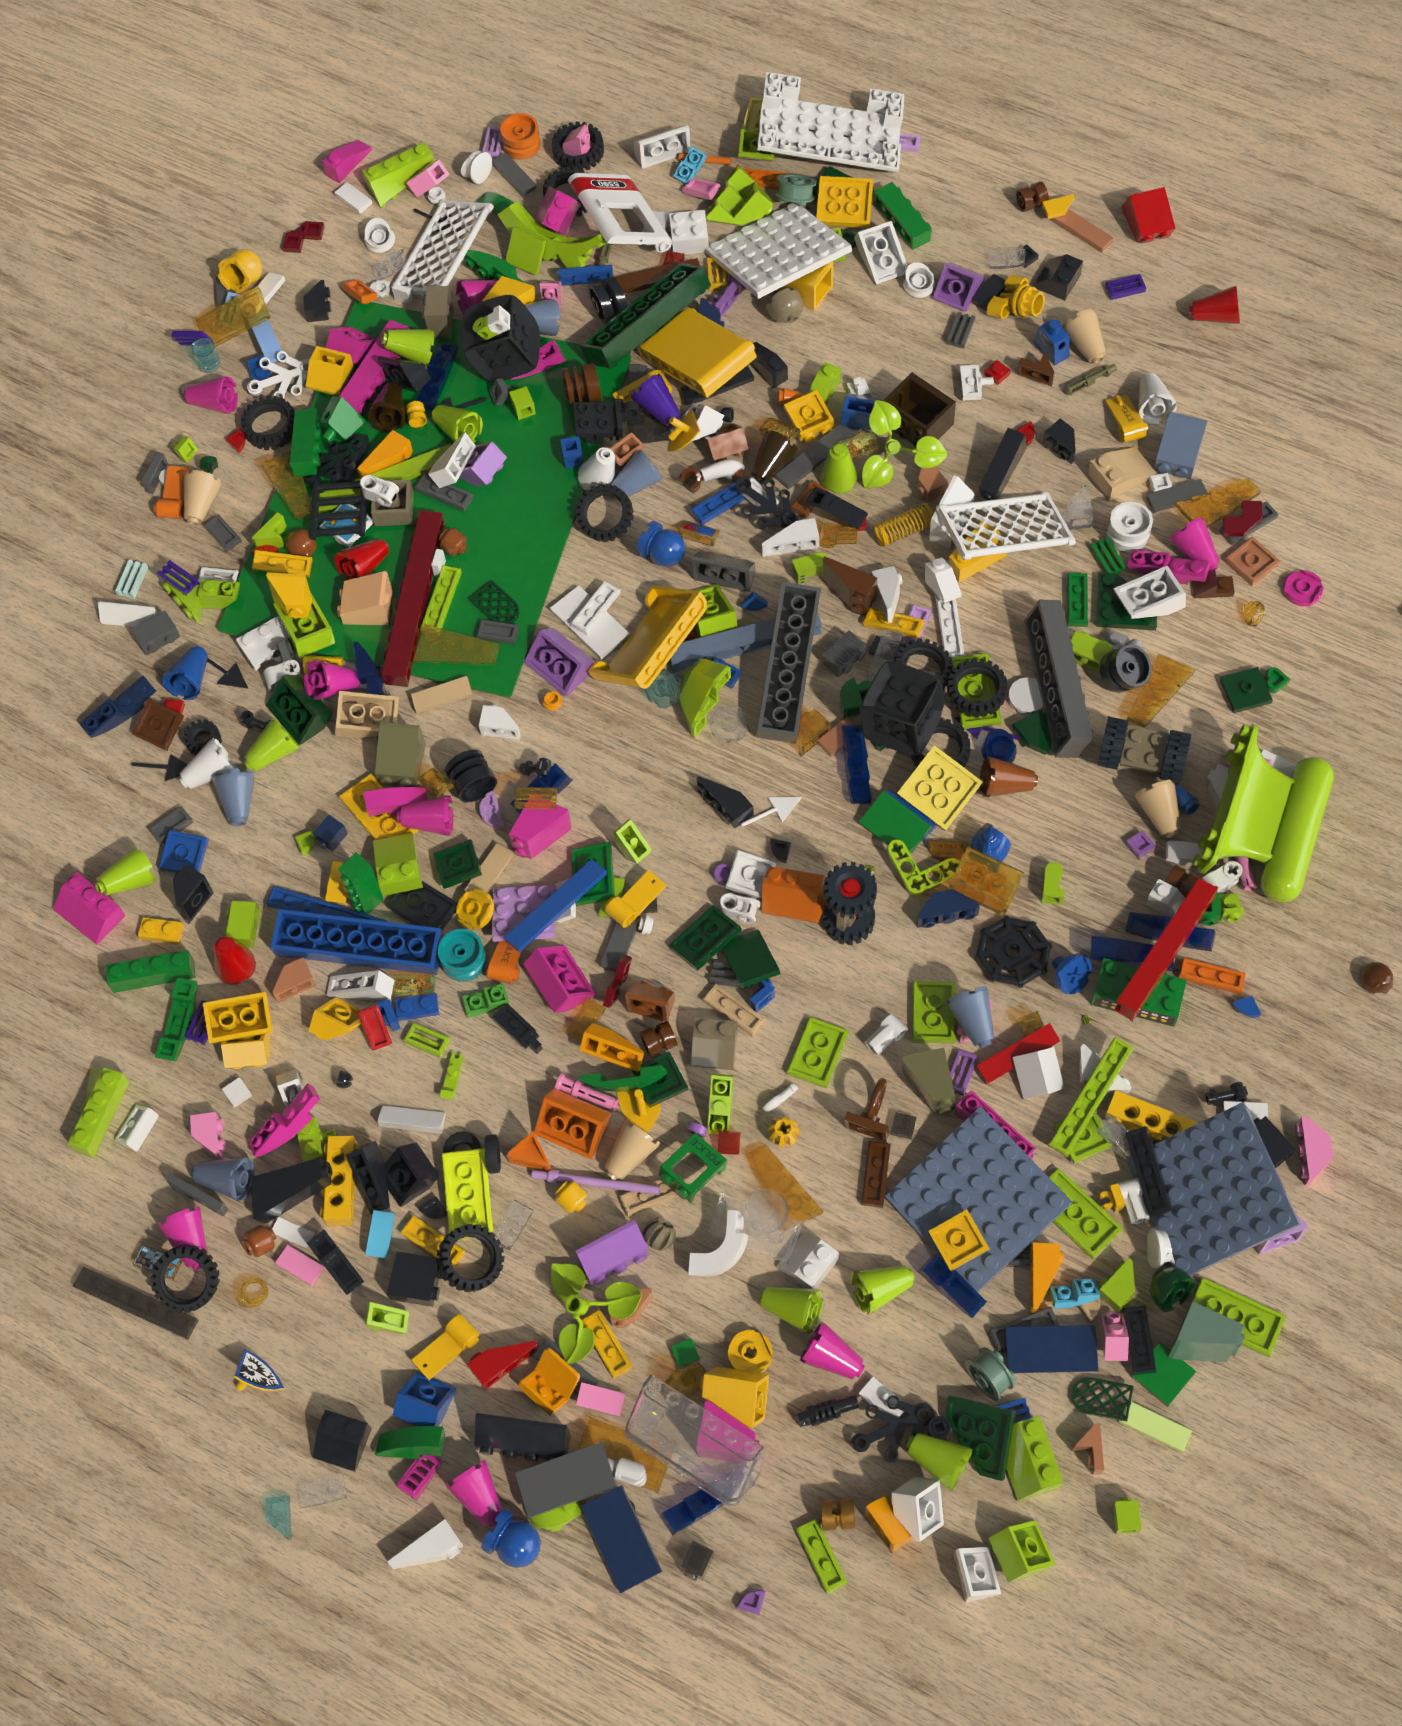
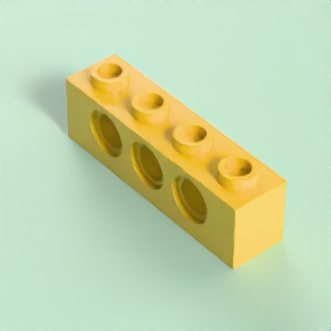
M1117 1090L1114 1093L1104 1119L1112 1126H1121L1129 1129V1131L1146 1126L1152 1141L1155 1143L1173 1136L1166 1131L1167 1128L1174 1129L1177 1134L1199 1123ZM1125 1112H1132L1135 1117L1128 1118ZM1152 1120L1156 1125L1149 1126L1145 1121Z
M328 1136V1144H324V1156L327 1157V1162L330 1163L333 1171L331 1176L332 1184L322 1190V1198L325 1199L324 1206H321L320 1216L327 1226H353L356 1178L346 1154L357 1148V1141L354 1136ZM338 1157H344L341 1163H335ZM343 1178L340 1184H334L335 1179ZM342 1198V1202L339 1205H332L335 1199Z

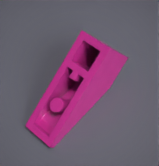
M357 140L333 150L322 161L326 176L340 184L370 153L372 147Z

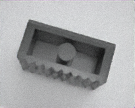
M848 630L847 633L842 635L836 643L823 653L822 663L840 677L843 673H849L857 660L862 661L867 654V644Z

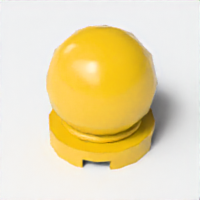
M248 249L234 251L231 256L224 258L218 264V278L221 284L226 289H232L236 293L245 291L262 274L260 257Z

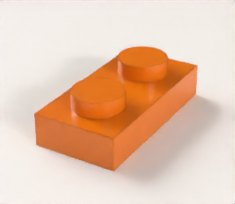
M359 279L343 283V290L360 303L368 304L370 301L377 300V292Z

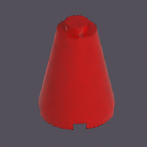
M1237 286L1193 301L1192 306H1189L1190 317H1194V321L1239 324Z
M375 539L342 550L334 558L336 568L340 575L342 573L345 574L347 577L345 581L370 575L388 555L389 547L385 541Z
M230 937L219 938L214 945V970L216 975L222 982L230 985H237L245 979L248 980L256 969L253 953Z

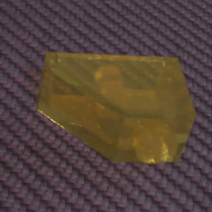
M815 708L811 712L804 713L800 719L798 746L801 757L817 745L818 739L831 730V723Z
M697 1362L672 1373L659 1387L658 1391L669 1406L674 1407L685 1402L701 1390L700 1381L707 1372L700 1362Z

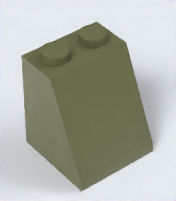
M380 722L375 775L379 783L383 785L398 784L403 787L418 786L426 746L420 725Z
M939 1048L903 1055V1074L932 1112L939 1114L952 1112L955 1109V1093L945 1049Z

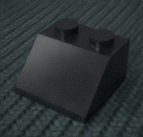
M1068 254L1048 259L1032 286L1065 301L1081 276L1083 260Z
M379 356L377 358L390 380L399 384L402 389L418 392L431 379L428 368L423 363L394 357Z
M185 864L182 869L175 873L173 886L176 906L185 922L190 924L214 892L205 875Z
M417 1142L399 1146L385 1163L388 1190L400 1207L427 1191L439 1177V1174Z
M325 1409L316 1433L313 1459L356 1472L372 1428L366 1422Z

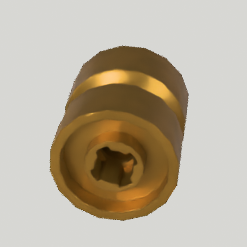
M840 1498L838 1502H835L833 1499L820 1500L823 1531L836 1530L838 1526L842 1530L855 1529L853 1498Z

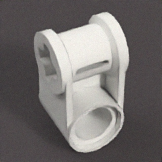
M366 475L360 481L364 498L386 507L391 506L392 498L399 492L398 486L393 482L385 481L373 475Z
M288 660L276 666L268 667L263 672L268 689L271 692L275 690L282 676L300 675L304 678V674L295 660Z
M1235 861L1227 862L1217 870L1208 873L1202 880L1217 886V892H1220L1221 895L1239 882L1243 872L1242 866Z
M732 893L724 894L721 897V912L731 919L746 924H755L756 911L761 905L758 900ZM730 903L734 906L732 908H727L724 905Z

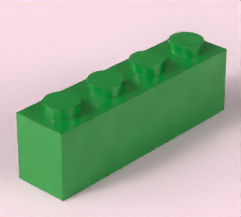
M890 182L874 190V204L889 222L892 221L893 227L912 250L931 241L932 228L930 224L924 221L921 213L915 210L911 201L905 198L899 187Z
M317 408L295 410L290 466L295 477L317 474V467L320 466L319 453H321L320 440H322L321 427L323 426L320 424L322 415H319Z
M355 852L338 868L341 875L339 879L344 884L343 888L348 893V899L352 902L350 904L351 907L358 913L361 911L362 913L369 914L384 898L371 865Z
M189 950L106 965L107 984L113 993L175 982L176 978H196L194 959Z

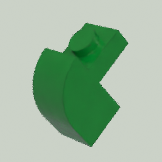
M852 678L842 686L840 691V709L844 719L860 715L862 700H864L872 681L867 680L857 684L855 678Z

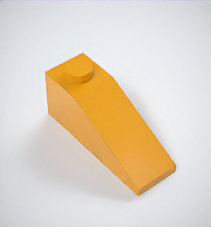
M392 430L357 468L359 477L362 478L404 462L413 452L410 440Z
M592 1023L583 1034L580 1051L628 1069L640 1071L644 1051L613 1030Z
M1033 1242L1030 1246V1260H1032L1030 1265V1314L1035 1313L1039 1308L1060 1264H1063L1064 1255L1063 1251H1060V1244Z

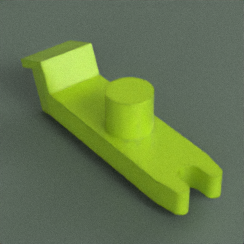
M455 1052L451 1054L440 1098L453 1100L463 1064L462 1053H460L459 1058H455Z

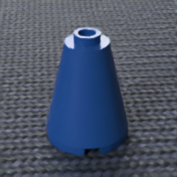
M199 646L191 647L164 673L162 677L164 679L162 682L163 686L173 696H184V700L197 698L200 693L208 659L205 649Z

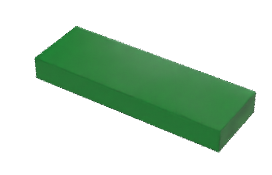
M1087 573L1067 574L1068 626H1088Z

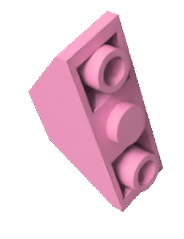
M1301 1116L1298 1123L1295 1124V1134L1300 1139L1298 1156L1302 1157L1303 1163L1300 1166L1301 1178L1305 1179V1186H1310L1333 1159L1332 1142L1329 1134L1307 1116Z

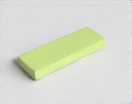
M1131 1402L1128 1421L1119 1420V1423L1181 1453L1184 1452L1192 1430ZM1127 1406L1124 1408V1411H1123V1414H1124L1125 1416H1126Z

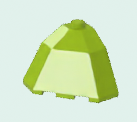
M737 164L724 180V189H720L715 195L714 203L707 209L705 215L706 219L710 221L744 225L761 219L764 215L767 216L773 209V201L763 188Z
M707 659L696 661L691 667H687L682 674L684 678L680 689L679 703L693 738L707 725L706 715L719 702L718 691L731 678V668L729 666Z

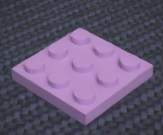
M555 885L493 888V942L505 941L504 937L555 892ZM555 921L535 939L555 938Z

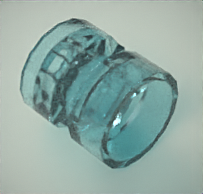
M209 338L196 340L191 349L198 368L204 373L214 372L221 364L215 343Z

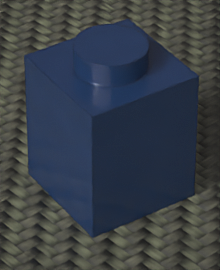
M330 815L325 818L314 832L317 840L316 843L321 848H328L332 852L348 834L345 825Z

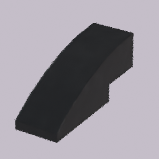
M325 1230L306 1243L346 1295L365 1282Z

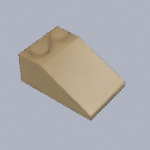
M1136 447L1106 452L1090 461L1088 475L1109 501L1149 481L1150 476L1157 475L1156 471Z
M339 691L335 736L346 738L377 737L379 735L380 722L397 723L399 697Z

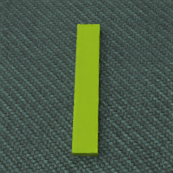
M1114 1037L1048 1144L1050 1148L1066 1157L1069 1156L1132 1053L1133 1046Z

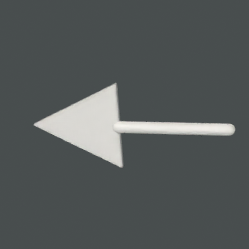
M768 797L774 808L742 822L741 826H746L775 811L783 822L802 797Z

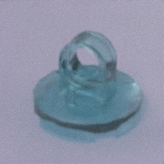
M662 669L653 683L644 689L648 700L659 705L657 706L658 708L672 706L679 699L682 679L678 674H671L669 671Z

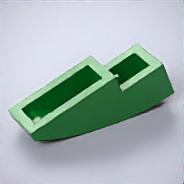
M415 1426L379 1434L375 1456L420 1459L421 1455L441 1456L445 1441L443 1426Z

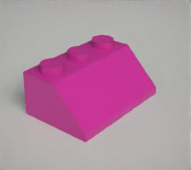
M77 871L62 885L53 908L55 912L96 945L125 917L118 904L108 896L98 893L95 886Z
M565 945L536 948L524 962L529 975L554 1013L570 1011L596 995Z

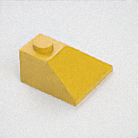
M267 572L266 576L273 600L288 617L308 618L313 600L306 575Z
M335 997L314 1010L308 1032L323 1040H329L348 1033L362 1024L357 1013L360 1009Z

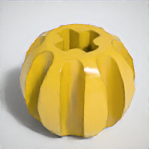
M783 1115V1119L774 1118L771 1121L773 1125L768 1126L767 1132L771 1135L769 1137L773 1144L778 1142V1147L785 1148V1144L790 1146L795 1144L794 1138H799L800 1134L797 1122L794 1119L789 1120V1116Z

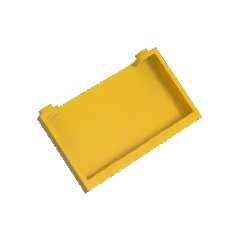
M686 307L654 335L644 341L641 346L637 347L642 359L706 398L757 357L754 351L755 346L750 340L743 339L701 315L694 308Z
M653 585L645 596V603L650 611L609 665L603 661H596L591 666L588 672L592 678L603 682L644 689L648 688L706 611L707 601L701 591Z

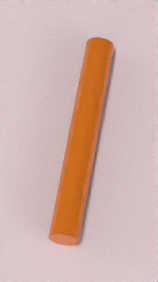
M679 153L678 159L684 161L687 153ZM708 156L704 163L731 165L732 158Z

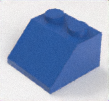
M416 1371L398 1392L393 1416L416 1426H439L444 1419L457 1388L434 1378L428 1381L422 1373Z

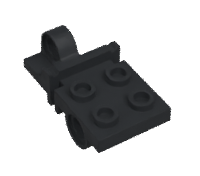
M615 399L614 406H611V402H573L575 437H585V441L590 444L600 443L604 437H609L610 441H613V436H616V440H619V437L623 436V422L640 421L639 404L635 401L623 403L621 399Z

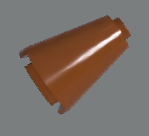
M987 757V759L983 760L980 772V779H983L984 786L980 785L983 797L1032 791L1038 784V776L1035 775L1033 770L994 757Z

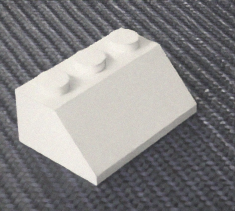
M681 125L634 141V154L641 168L643 169L679 157V153H688L691 148L689 126Z
M954 475L939 505L971 503L974 501V493L958 476ZM935 511L931 518L929 541L951 549L954 542L937 511ZM965 511L959 512L960 516L968 519V514ZM948 514L950 520L953 521L954 518ZM959 520L954 521L955 524L961 527L966 526L965 523Z

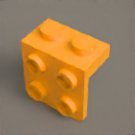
M547 1348L544 1350L535 1370L520 1381L518 1388L551 1417L568 1403L580 1379V1375L551 1348Z

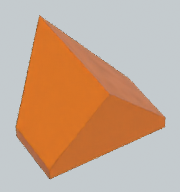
M534 1131L528 1134L507 1154L509 1163L534 1170L549 1171L551 1169Z

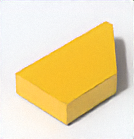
M1071 194L1043 201L1042 207L1047 219L1064 216L1074 201L1075 195Z

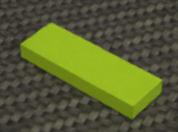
M817 1518L796 1527L797 1534L826 1594L848 1584Z

